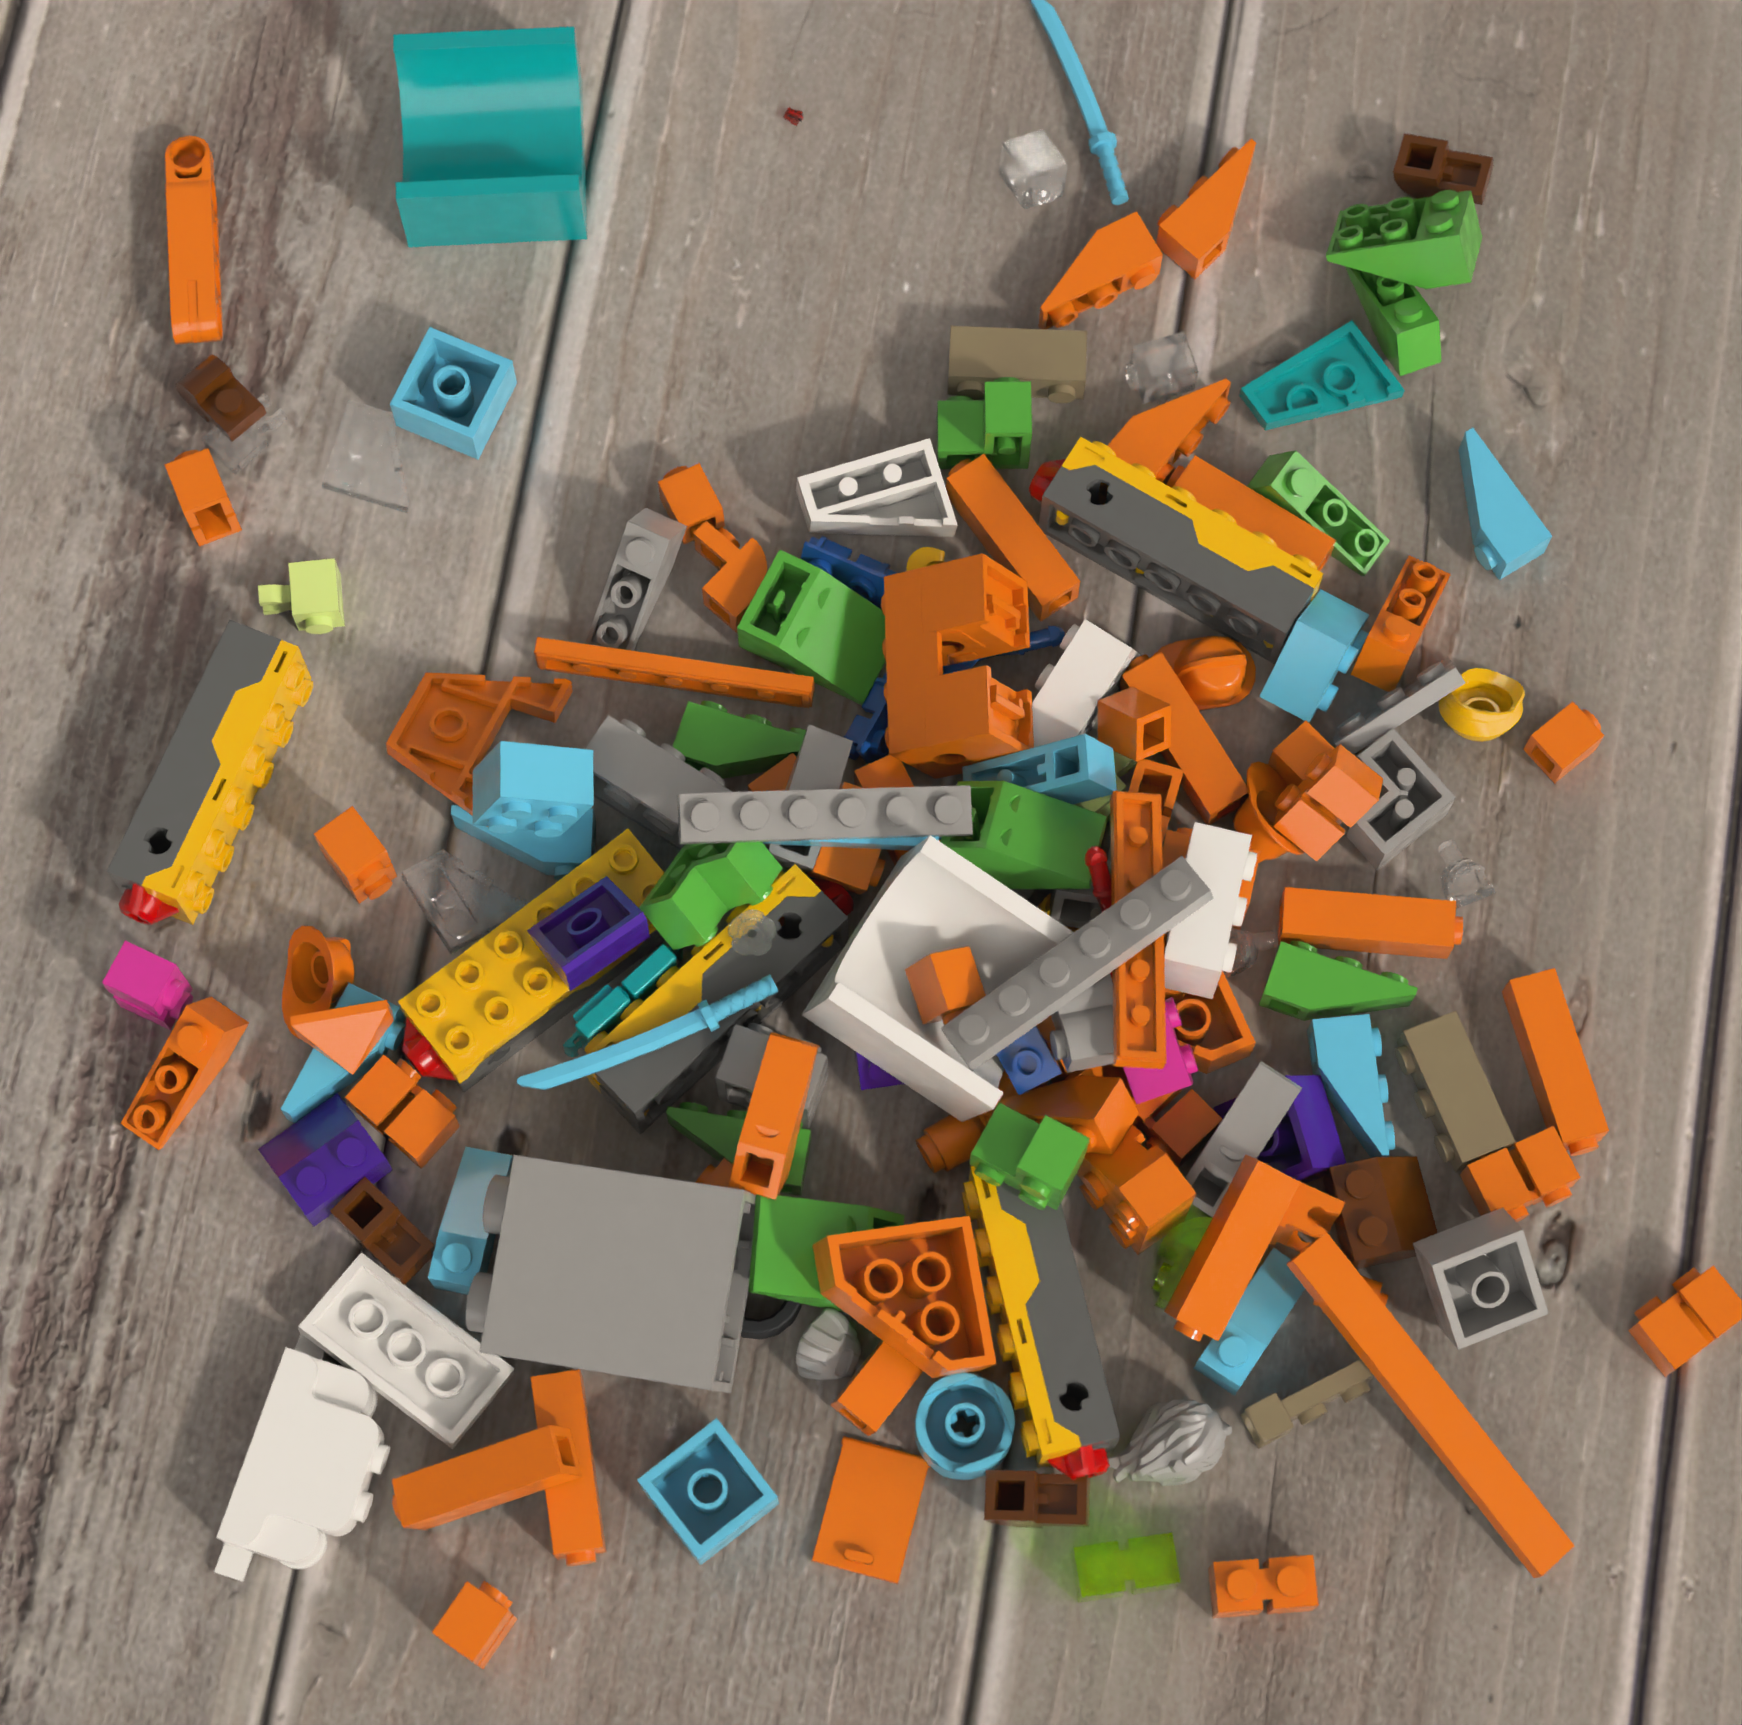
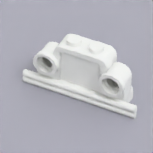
M302 1334L299 1336L295 1350L285 1347L216 1537L224 1543L214 1572L242 1582L244 1581L253 1553L280 1561L283 1565L292 1569H306L315 1565L323 1557L327 1547L326 1534L343 1536L355 1527L357 1521L364 1523L373 1501V1494L368 1492L374 1473L382 1474L390 1453V1446L384 1445L385 1437L382 1429L371 1418L377 1407L376 1390L370 1387L364 1377L358 1372L323 1361L326 1352Z

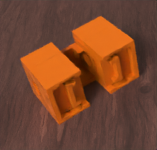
M983 553L884 576V594L881 598V607L885 616L886 638L883 640L882 650L886 659L887 682L884 685L883 692L888 709V727L885 730V742L889 749V755L938 779L962 774V767L1034 748L1032 692L1030 690H1012L992 678L991 667L987 665L943 675V666L1030 648L1027 581Z

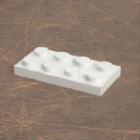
M362 1252L298 1326L299 1332L345 1368L361 1374L370 1387L451 1449L458 1444L511 1379L515 1368L498 1355L479 1353L481 1343L407 1286L403 1285Z

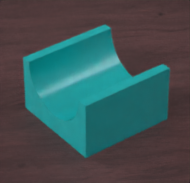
M574 26L393 34V51L399 83L403 134L402 182H396V201L408 247L587 239L582 75Z

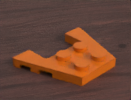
M426 672L386 742L387 753L473 816V769L484 759L509 711L514 709L556 723L573 692L572 681L554 678V684L532 683L531 677L514 676L511 682L487 681L485 675Z

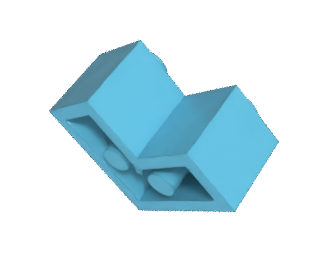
M1320 589L1296 621L1259 697L1304 721L1306 720L1308 723L1318 709L1327 712L1339 690V687L1333 685L1332 682L1338 671L1346 674L1353 660L1360 654L1369 634L1362 629L1370 615Z

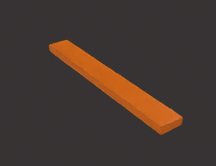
M1326 1232L1325 1236L1317 1237L1286 1265L1533 1578L1542 1577L1575 1545L1330 1235Z

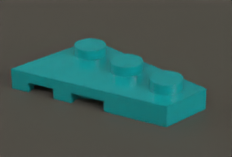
M1351 320L1242 387L1239 396L1266 431L1401 398L1405 389L1354 321Z

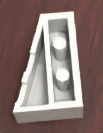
M930 438L797 477L796 493L809 533L954 537L958 524Z
M1086 619L1080 627L1073 624L1060 644V648L1065 651L1056 666L1048 664L1035 684V688L1040 691L1032 702L1034 747L1082 734L1088 735L1095 725L1094 720L1098 715V700L1117 693L1119 687L1116 685L1121 679V675L1124 674L1131 661L1141 656V654Z
M1194 823L1185 860L1209 887L1214 899L1168 931L1164 951L1166 989L1213 999L1222 971L1231 973L1237 950V944L1229 942L1232 925L1241 927L1247 904V898L1239 897L1242 880L1251 882L1257 859V853L1249 851L1252 835L1202 823Z

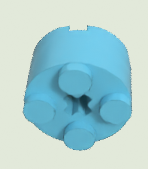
M959 1373L938 1380L925 1393L916 1413L915 1440L921 1456L932 1469L946 1478L971 1480L985 1476L986 1470L997 1468L1009 1452L1015 1428L1012 1404L1006 1393L999 1386L974 1374ZM963 1416L967 1423L976 1422L977 1425L973 1427L971 1437H964L962 1432H953V1429L956 1427L957 1417Z

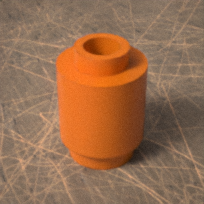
M950 1114L924 1129V1135L916 1139L915 1142L922 1157L934 1174L943 1168L948 1172L970 1159L971 1152L985 1126L979 1116L961 1122Z

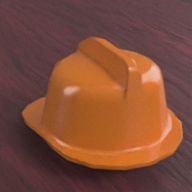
M1206 636L1176 641L1162 646L1152 655L1153 657L1160 652L1163 653L1199 711L1227 707L1239 703L1250 694L1256 681V666L1251 654L1241 643L1229 637Z
M1260 761L1251 763L1247 769L1249 796L1235 814L1233 819L1236 832L1252 835L1251 849L1261 851L1258 863L1265 859H1276L1287 852L1296 855L1303 854V850L1273 827L1278 810L1275 802L1288 785L1277 771Z
M303 925L293 932L289 940L288 963L282 991V1012L290 1033L297 1038L298 1036L291 1026L290 1016L330 1010L331 1003H334L342 996L348 983L353 984L354 963L350 954L351 944L349 940L342 937H324L313 926Z

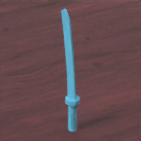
M1030 0L1050 39L1077 100L1091 137L1088 144L1090 152L1096 154L1100 159L1099 163L1103 169L1102 172L1106 180L1107 189L1110 191L1109 195L1112 204L1121 205L1127 202L1129 197L1127 190H1125L1124 181L1121 178L1122 174L1118 167L1117 158L1114 155V148L1117 147L1116 136L1107 130L1083 67L1054 7L1045 0Z
M769 974L761 980L755 981L710 1005L707 1000L698 1003L700 1009L652 1030L579 1058L521 1076L517 1079V1084L522 1087L546 1090L611 1068L657 1050L707 1027L712 1032L720 1028L719 1021L779 991Z

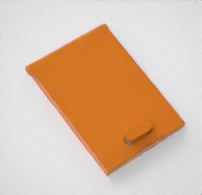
M843 1436L841 1440L842 1449L812 1561L898 1584L927 1471L930 1466L922 1456Z

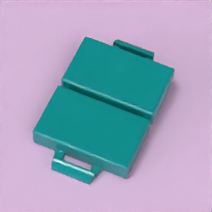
M663 944L621 982L622 987L617 986L613 989L610 985H605L573 1015L574 1020L577 1022L575 1024L576 1032L563 1044L565 1054L569 1057H577L579 1055L578 1050L580 1048L584 1050L587 1044L600 1032L606 1031L609 1034L622 1022L620 1019L621 1014L632 1002L639 998L643 1001L648 999L658 989L655 985L659 978L671 967H678L676 959L680 962L682 961L684 956L683 948L673 950L671 946L667 948Z

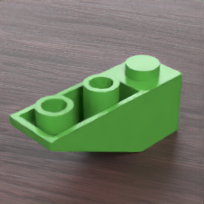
M1345 266L1380 348L1399 376L1442 362L1439 319L1415 286Z
M1296 450L1269 455L1247 485V487L1335 539L1336 542L1331 556L1361 576L1367 574L1390 542L1374 524Z
M688 701L672 746L685 756L686 760L684 762L698 771L701 768H707L722 779L766 772L792 753L797 757L806 730L793 727L787 731L773 727L769 720L758 715L747 714L743 718L727 713L728 710L724 706L715 702L702 701L701 704Z
M1281 941L1259 1006L1306 1021L1409 1007L1418 988L1408 985L1409 981L1396 973L1381 972V975L1362 969L1363 965L1352 958L1337 956L1335 959L1317 954L1318 950L1308 943L1291 941L1288 944Z
M682 1102L679 1108L667 1106L666 1115L668 1123L717 1161L721 1162L725 1158L730 1163H734L738 1141L747 1112L728 1110L727 1116L708 1113V1107L696 1103ZM802 1122L789 1177L780 1191L781 1193L802 1196L811 1145V1130L803 1129Z

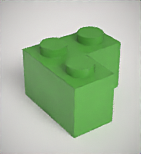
M1001 377L993 382H985L983 400H973L967 396H953L944 401H937V462L940 469H952L956 464L969 458L973 461L983 454L986 455L995 469H1028L1032 439L1031 381L1021 382L1014 377Z
M763 842L686 844L639 908L673 950L690 945L699 947L709 942L717 934V924L724 914L732 908L748 903L753 906L765 900L772 892L773 887L771 884L782 870V866Z
M999 1102L971 1152L970 1164L976 1167L974 1173L982 1180L998 1187L1004 1182L1019 1190L1018 1197L1027 1204L1040 1210H1045L1046 1206L1057 1210L1085 1159L1090 1138L1047 1115L1044 1116L1041 1124Z

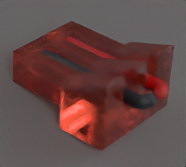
M788 107L784 114V119L798 126L799 122L803 119V111H796Z

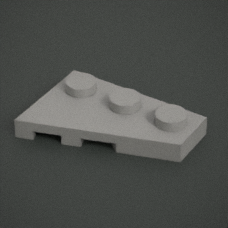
M1446 657L1442 661L1423 670L1414 681L1404 688L1398 687L1385 694L1377 701L1378 706L1364 716L1359 712L1339 724L1337 729L1340 733L1333 737L1335 745L1341 744L1352 754H1355L1382 737L1392 728H1396L1466 682L1450 658Z

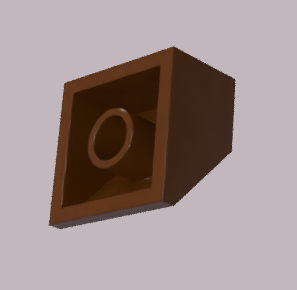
M1417 1156L1373 1157L1329 1167L1325 1174L1323 1182L1326 1193L1345 1202L1334 1224L1341 1250L1356 1270L1416 1257L1413 1243L1438 1233Z

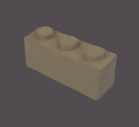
M950 326L948 394L967 396L977 400L984 397L985 382H993L1001 377H1014L1021 382L1031 381V398H1048L1054 403H1070L1075 399L1083 400L1086 383L1087 331Z
M1450 1012L1404 1030L1397 1041L1398 1048H1395V1056L1402 1072L1405 1075L1411 1074L1418 1091L1414 1092L1417 1107L1425 1119L1430 1117L1438 1134L1434 1136V1143L1443 1162L1450 1161L1456 1173L1465 1169L1468 1164L1503 1148H1507L1509 1151L1516 1141L1457 1012Z

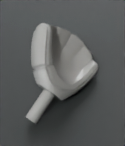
M825 1308L803 1332V1336L799 1339L795 1359L800 1376L811 1380L847 1378L851 1376L854 1369L858 1370L865 1360L859 1358L862 1349L860 1340L857 1337L858 1333L847 1318L838 1310Z

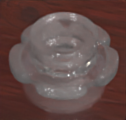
M747 910L731 921L728 929V934L733 939L731 942L732 947L737 953L744 956L749 954L754 956L766 954L771 949V941L777 934L773 920L767 918L763 912L758 910ZM755 930L757 935L751 938L748 936V932Z

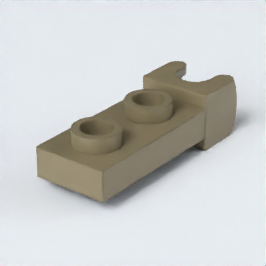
M1360 1359L1281 1401L1278 1395L1274 1393L1245 1408L1241 1418L1254 1443L1260 1449L1287 1435L1294 1427L1292 1421L1298 1419L1303 1426L1326 1414L1328 1411L1324 1404L1340 1396L1344 1403H1348L1371 1390L1367 1382L1371 1381L1374 1375Z

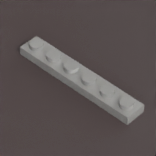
M970 785L679 793L677 795L679 844L929 837L930 835L932 837L970 836L973 834Z
M1179 857L941 1027L944 1035L971 1071L975 1070L1214 899L1211 890L1184 857Z

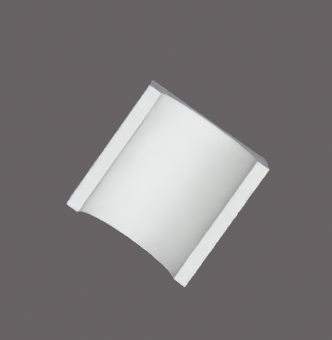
M930 835L900 857L802 1013V1016L961 1122H964L994 1109L1004 1093L998 1089L1004 1067L996 1054L971 1071L941 1029L944 1026L943 1021L923 1025L905 969L929 954L970 946L985 994L987 995L1074 932Z

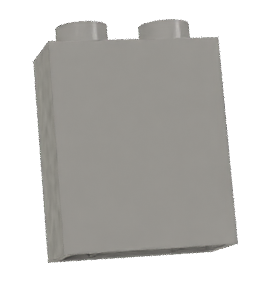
M514 1155L510 1177L494 1175L489 1183L484 1201V1230L486 1233L497 1234L500 1237L493 1274L478 1272L471 1283L467 1298V1328L470 1331L483 1333L479 1353L731 1393L749 1289L756 1195L741 1189Z

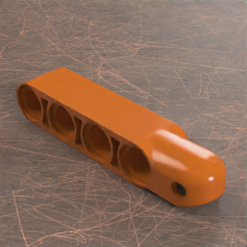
M185 136L172 141L165 152L172 333L175 344L222 341L223 324L218 209L214 184V162L210 147L204 139L197 136Z

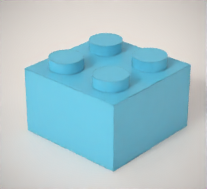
M429 327L390 402L396 426L479 460L517 384L513 361Z
M499 741L473 769V825L488 826V830L494 833H511L517 829L534 830V834L539 837H558L565 833L594 805L593 750Z
M717 1418L637 1479L641 1489L700 1566L779 1504L778 1496Z

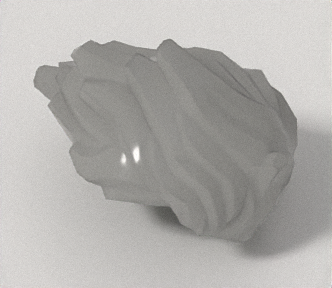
M1181 1399L1169 1402H1156L1142 1415L1141 1421L1125 1450L1108 1458L1110 1467L1115 1469L1113 1478L1118 1483L1128 1477L1130 1481L1159 1482L1162 1486L1182 1485L1192 1482L1203 1471L1210 1470L1217 1464L1225 1447L1224 1441L1226 1436L1232 1433V1427L1224 1422L1218 1412L1212 1410L1208 1404L1198 1403L1193 1399L1188 1401Z

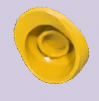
M1473 668L1461 674L1466 682L1465 684L1439 700L1438 707L1442 718L1457 735L1471 741L1484 742L1501 736L1519 721L1523 712L1522 700L1525 696V691L1518 681L1488 669Z

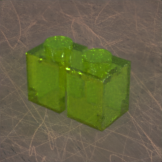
M1172 1532L1127 1539L1124 1544V1550H1119L1117 1540L1073 1547L1070 1553L1078 1603L1122 1597L1126 1592L1125 1581L1134 1580L1131 1583L1132 1595L1174 1589L1181 1583Z

